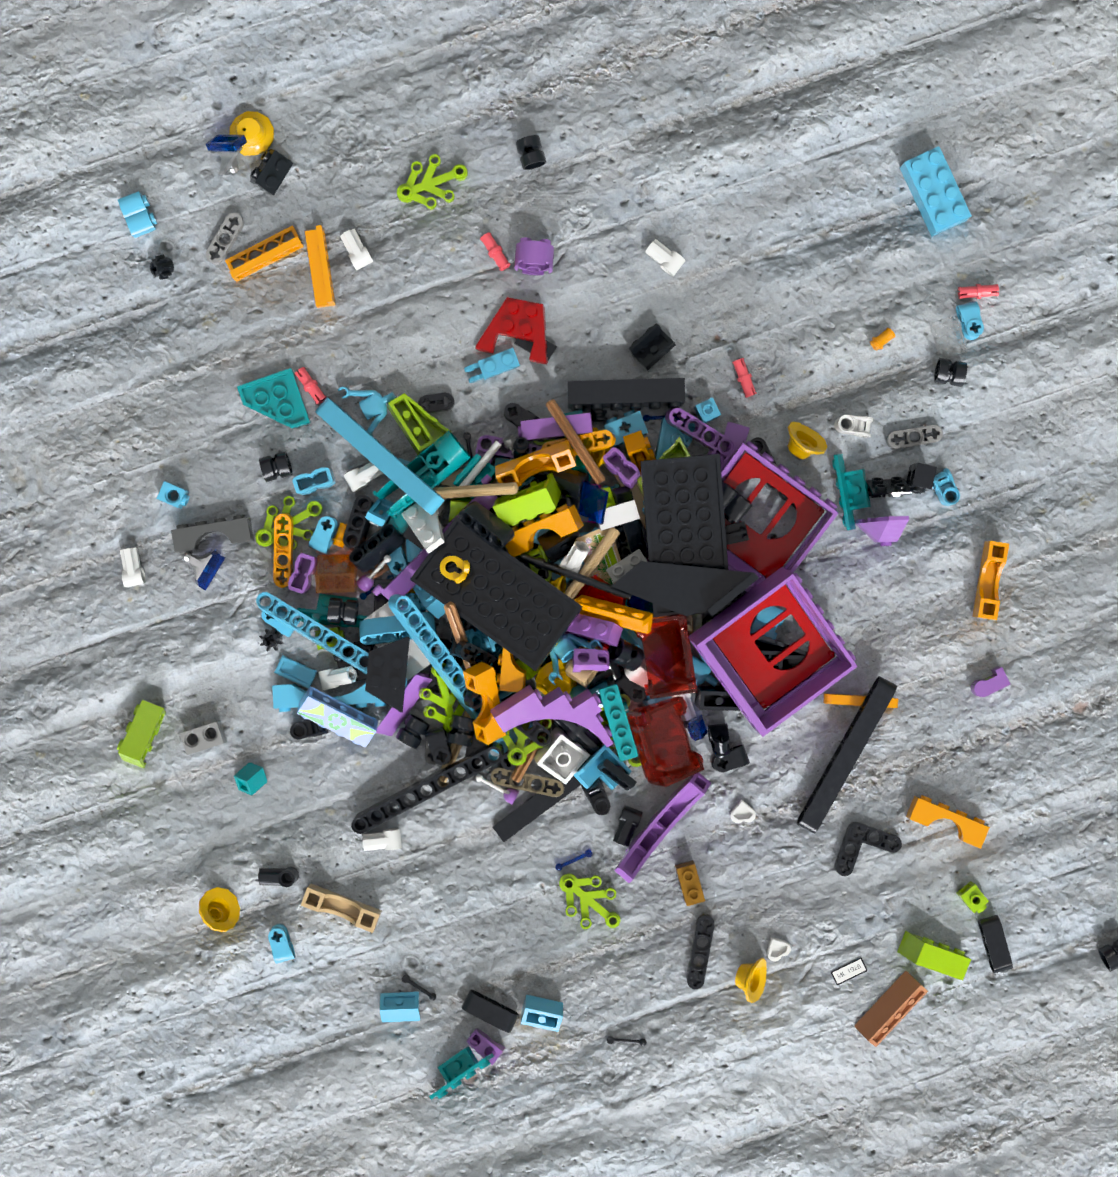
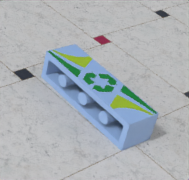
M311 686L299 702L297 714L317 723L323 728L335 732L339 736L352 740L355 744L366 747L377 731V719Z

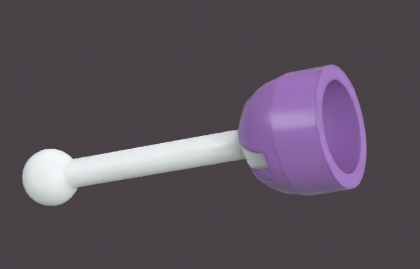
M389 555L384 556L382 563L371 575L361 576L357 580L358 587L365 592L369 591L374 583L373 577L386 563L391 561V557Z
M477 774L475 777L478 782L482 781L502 792L504 799L511 805H513L520 792L514 788L504 790L483 778L481 774Z

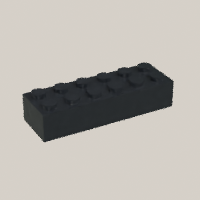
M685 378L568 381V409H572V412L584 411V408H591V411L603 410V408H610L611 411H620L623 407H630V410H641L642 407L648 406L649 410H658L661 406H668V409L679 408L685 403Z

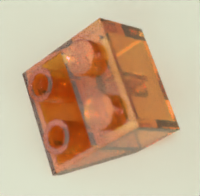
M350 554L318 555L315 573L316 593L357 592V567L349 560Z

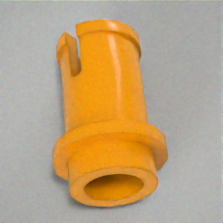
M887 327L877 337H872L870 345L876 351L882 350L886 343L895 338V334Z
M340 522L335 538L332 539V544L343 548V536L347 524Z

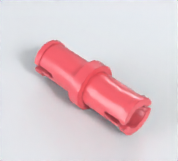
M490 232L484 234L480 240L487 248L489 257L494 259L500 271L507 269L511 264L503 254L502 247L498 246Z
M976 284L975 286L958 287V298L981 299V297L998 296L999 286L998 284Z
M744 358L733 361L732 364L738 375L737 381L741 383L745 398L757 394L751 380L752 374H749Z
M305 367L298 369L294 374L303 384V389L311 395L317 405L321 404L326 396L318 387V382L312 379Z

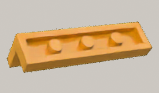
M292 225L226 259L225 262L230 269L229 272L232 278L237 282L304 246ZM292 232L295 238L284 243V236ZM274 242L278 244L277 247L268 252L266 251L269 243ZM252 252H261L260 256L249 260ZM238 259L245 261L243 265L235 269L231 264Z
M318 225L315 230L305 231L315 304L317 308L334 306L336 302L325 230L322 225Z
M580 595L574 600L583 606L579 614L614 622L620 627L646 634L651 632L653 613L586 595Z

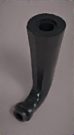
M518 437L513 444L514 459L528 454L526 450L529 447V441L526 438ZM571 469L561 472L548 470L532 475L544 481L547 479V475L552 473L560 491L578 501L584 496L589 483L588 473Z

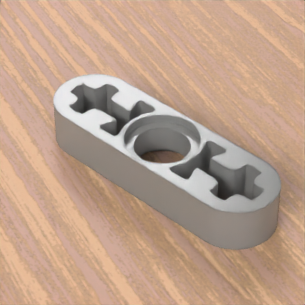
M230 213L218 230L206 251V258L210 263L219 265L225 260L244 227V220L239 214ZM236 218H238L237 221L239 222V225H234L232 227V223L230 221L232 219L236 220ZM226 227L231 229L234 232V234H232L229 230H226ZM223 234L230 235V241L227 244L220 242V237ZM218 243L219 246L225 248L224 251L222 249L218 251L219 248L216 246V244ZM218 251L220 257L214 258V260H212L213 256L211 255V253H216Z
M937 425L894 431L887 436L886 443L891 449L935 443L941 440L943 431ZM932 429L938 433L935 439L929 436L925 437L926 441H923L924 434L932 432ZM911 432L919 434L918 442L914 443L910 440L909 435ZM903 433H905L904 441L897 442V445H895V442H891L894 435H896V438L904 437Z

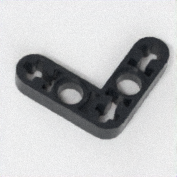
M464 640L456 645V656L472 665L480 662L488 665L493 663L492 667L497 676L501 668L498 665L499 658ZM464 649H467L471 652L467 654L464 652ZM481 653V659L476 662L477 654ZM468 689L464 697V703L472 709H478L482 706V697L480 694Z
M852 822L847 827L835 862V870L841 876H849L854 869L862 843L895 853L902 847L901 839L894 834L859 822ZM857 826H859V830L866 833L865 840L863 839L864 835L857 833L856 836H854L852 828L856 829ZM872 832L879 834L880 837L877 842L870 841L869 836ZM884 835H886L885 839L892 841L894 838L897 845L890 848L888 843L883 842ZM848 844H853L855 846L854 853L847 854L845 847ZM842 855L852 858L851 861L847 859L846 865L849 868L848 870L844 869L843 872H841L842 869L839 866L840 864L843 865L846 859L842 858Z

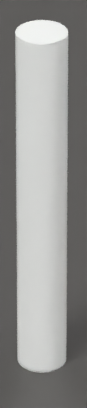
M495 441L459 486H467L473 482L502 446L499 442Z

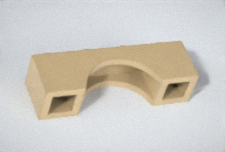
M310 884L307 887L301 906L316 912H325L350 921L354 926L371 933L374 932L382 910L314 884Z

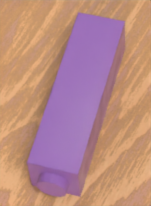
M591 413L565 416L577 435L593 432ZM553 417L521 421V426H518L519 437H524L529 442L566 437Z

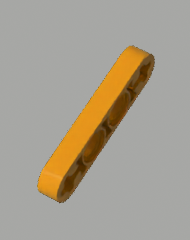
M608 430L578 435L582 443L586 438H591L592 445L590 448H586L589 453L609 449L616 442L615 435ZM605 435L610 437V439L607 440V444L603 441H596V438L598 440L604 439ZM563 438L546 442L542 445L541 449L563 442L568 439Z
M281 513L274 520L273 580L276 586L285 588L288 586L289 579L293 574V518L289 513ZM283 517L288 521V524L285 525V531L289 530V533H279V530L283 529V523H280L279 520L283 519ZM280 536L288 538L287 546H282L279 543ZM280 555L287 556L288 563L286 565L279 563L278 558ZM278 568H288V570L284 571V577L287 578L284 583L278 578L282 576V570H278Z
M824 693L823 703L861 706L866 696ZM892 698L887 708H898V698Z

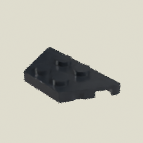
M405 637L369 651L365 691L403 713L410 637Z

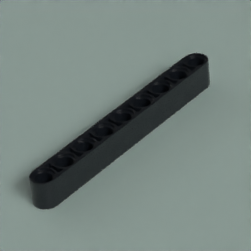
M880 676L876 678L797 820L798 826L814 834L818 831L897 689L896 684Z
M492 742L359 812L351 823L352 830L357 834H363L497 764L504 754L503 746L498 742ZM490 750H497L499 755L492 756ZM479 758L482 764L476 765L473 759ZM462 767L466 773L460 774L456 768ZM440 776L447 777L449 782H442ZM423 785H429L432 791L424 790ZM406 794H413L415 800L408 799ZM391 802L397 803V805H398L399 808H397V809L392 808L391 805H390V803H391ZM374 811H379L382 817H376ZM357 820H363L366 825H359Z

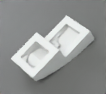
M635 500L595 512L601 531L640 519Z

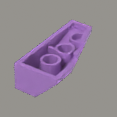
M909 516L867 518V520L858 519L855 520V524L873 542H880V546H892V542H898L909 521Z

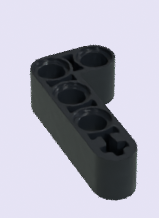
M626 486L611 489L616 505L634 500L631 489ZM639 519L615 526V529L620 532L618 536L620 547L617 548L620 559H624L638 549L646 558L648 552Z

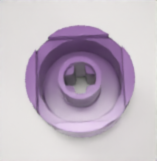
M520 238V242L516 244L514 269L518 271V268L522 269V273L527 275H544V271H549L548 274L552 273L554 247L551 245V241L548 239L532 241L531 238Z

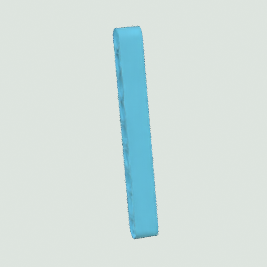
M326 397L316 409V414L429 514L433 515L445 501L330 398Z
M262 592L257 596L256 603L261 611L367 674V667H362L360 660L368 658L369 653L272 594ZM270 598L271 603L269 606L264 607L261 605V600ZM280 608L288 610L287 614L283 617L277 615ZM297 618L304 619V624L300 627L294 625V620ZM319 628L321 633L319 636L313 637L310 635L311 630ZM328 639H337V644L334 647H329L327 645ZM346 648L354 650V654L351 657L343 655V651Z
M392 595L388 601L391 611L469 716L476 719L482 706L475 711V709L465 705L464 691L467 688L462 668L454 657L449 654L448 649L412 600L404 595ZM402 599L403 604L401 608H398V602ZM413 614V622L409 623V617ZM422 630L425 631L423 638L420 637ZM433 645H435V646H436V649H435V651L432 653V652H431V648H432ZM446 659V666L443 668L442 663ZM457 674V680L453 682V677Z

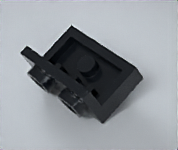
M269 149L261 156L262 162L259 167H255L252 171L250 182L274 196L292 167L293 162L276 150Z
M656 323L654 326L649 327L644 335L635 340L629 347L632 356L648 371L676 344L662 331L660 325Z

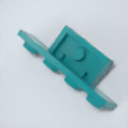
M835 454L832 465L837 473L836 486L840 490L841 495L839 497V504L844 512L842 521L847 530L856 529L853 510L871 507L865 470L846 472L843 454Z
M319 593L316 610L297 608L298 611L322 625L332 624L345 628H359V623L368 617L358 615L356 625H346L343 621L339 624L328 622V606L331 597L341 598L343 602H346L347 599L358 600L354 597ZM297 618L298 620L304 622L303 618Z
M617 684L600 688V697L619 760L622 762L638 757L631 732L635 731L632 720L627 719L626 714L629 713L627 703L622 702Z
M468 1046L437 1067L447 1084L430 1095V1099L432 1100L435 1097L441 1099L448 1094L447 1089L450 1087L452 1089L457 1088L462 1084L461 1080L463 1078L468 1080L477 1074L476 1069L480 1068L482 1070L490 1065L489 1060L495 1057L493 1053L478 1062Z

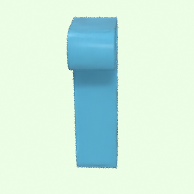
M421 612L437 634L434 615L430 612ZM413 614L409 617V623L413 622ZM396 616L365 619L359 623L360 642L365 645L395 642L405 637H410V640H413ZM422 630L420 633L421 638H423L425 634L424 630Z

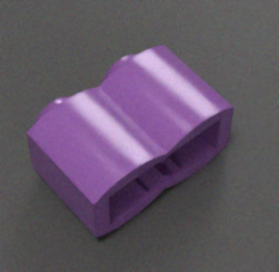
M612 447L603 456L605 466L612 474L619 477L624 486L632 489L637 484V479L641 476L639 469L632 462L626 461L624 454L620 450Z
M301 553L297 557L295 572H293L288 582L289 590L301 594L308 592L312 583V575L318 566L317 557L306 553Z

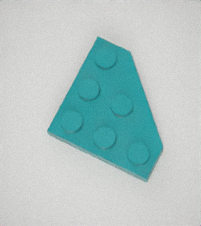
M292 368L237 386L244 406L292 429L311 423Z

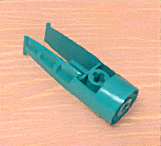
M448 430L406 466L433 489L469 461L471 457L458 439ZM389 480L378 492L373 491V494L380 500H383L399 487L392 480ZM405 494L387 510V514L396 519L398 513L411 506L415 501Z

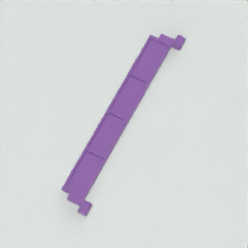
M487 474L481 482L482 484H491L490 482L493 479ZM496 495L474 497L466 506L473 501H477L490 510L498 497ZM459 513L442 529L443 534L456 517L459 518ZM424 548L385 588L378 584L372 592L376 596L381 593L388 600L394 594L405 596L416 585L410 579L429 553Z

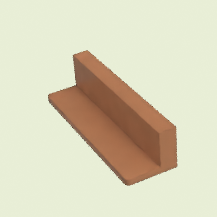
M905 971L855 1024V1028L871 1044L877 1047L923 998L928 990L911 974Z

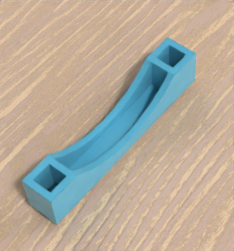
M366 683L349 694L333 697L347 705L356 704V708L367 707V703H375V707L386 706L380 699L365 691ZM296 684L273 685V708H279V712L291 711V708L299 706V702L307 691L301 689Z

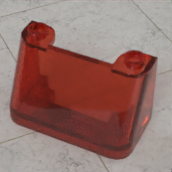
M684 615L652 619L650 633L646 634L637 631V637L642 638L648 684H644L646 696L650 695V699L697 693L691 646L688 638L687 619Z
M681 696L636 708L627 713V719L645 778L654 785L667 787L704 770L701 754L691 750L681 718V715L686 713L687 703Z

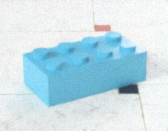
M940 146L905 161L901 165L900 170L931 237L967 221L972 216Z

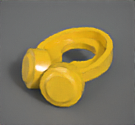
M447 556L440 563V571L449 580L455 581L456 584L461 583L466 579L470 571V563L468 560L463 561L456 556ZM448 562H455L457 567L462 569V573L459 574L455 571L453 573L447 572L446 564Z

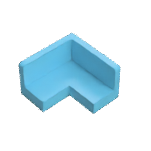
M603 745L573 776L586 789L599 777L613 790L618 784L597 769L600 762L608 759L614 765L621 766L626 771V774L629 775L632 771L619 760V757L609 747L607 748Z

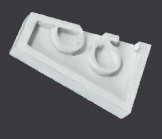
M415 503L401 513V515L425 550L430 553L444 543L442 526L438 517L439 511L437 509L431 515Z

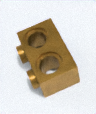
M694 861L675 865L686 906L704 902L705 898Z

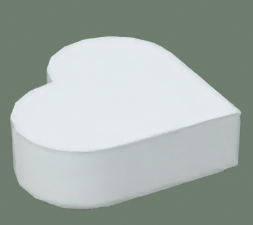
M741 799L730 812V817L735 823L743 821L752 822L756 817V813Z
M770 937L767 956L771 961H778L782 956H787L790 953L791 946L787 941Z

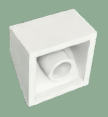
M555 727L551 732V743L544 748H539L534 756V760L537 765L564 784H567L590 754L577 742H574L565 732Z

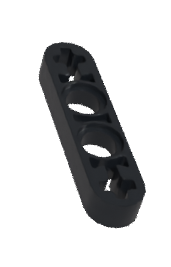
M708 914L700 915L696 922L686 977L688 986L694 990L700 989L705 981L714 931V920ZM705 919H708V922L711 923L706 926V933H709V935L698 933V931L703 932V925L700 923L704 922ZM704 937L707 939L708 943L705 947L697 945L699 938ZM695 957H703L704 963L701 966H696L693 963ZM695 970H697L700 982L697 981L696 984H693L690 979L695 977Z

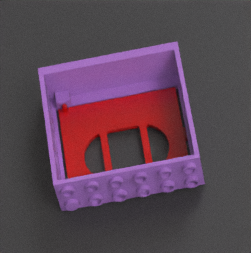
M743 441L721 470L722 480L742 453L746 451L724 482L735 490L745 480L760 478V482L747 498L751 503L766 483H769L788 497V499L762 534H759L745 524L749 540L727 545L728 569L754 572L759 577L758 580L745 589L746 592L752 590L784 566L826 510L827 512L784 568L786 570L790 569L794 573L839 514L836 509L838 506L828 498L826 500L822 499L821 493L812 486L810 489L807 488L803 479L797 475L792 477L789 474L788 468L781 463L777 466L773 463L774 458L766 452L762 455L757 451L758 447L751 441L747 443ZM794 503L797 517L792 529L782 537L767 539L768 534L790 505ZM725 519V525L732 524L727 519Z
M783 567L688 636L691 643L748 722L762 737L858 667L854 662L856 658L850 650L847 651L843 646L845 645L844 640L833 631L835 629L833 624L822 616L824 612L818 604L815 605L811 600L813 596L807 588L804 589L801 585V578L797 573H793L790 569L786 570ZM770 606L786 608L782 613L750 635L752 621L761 610ZM792 615L803 630L804 635L770 661H767L756 646L755 640L786 617ZM809 641L807 654L798 665L785 670L774 668V665Z

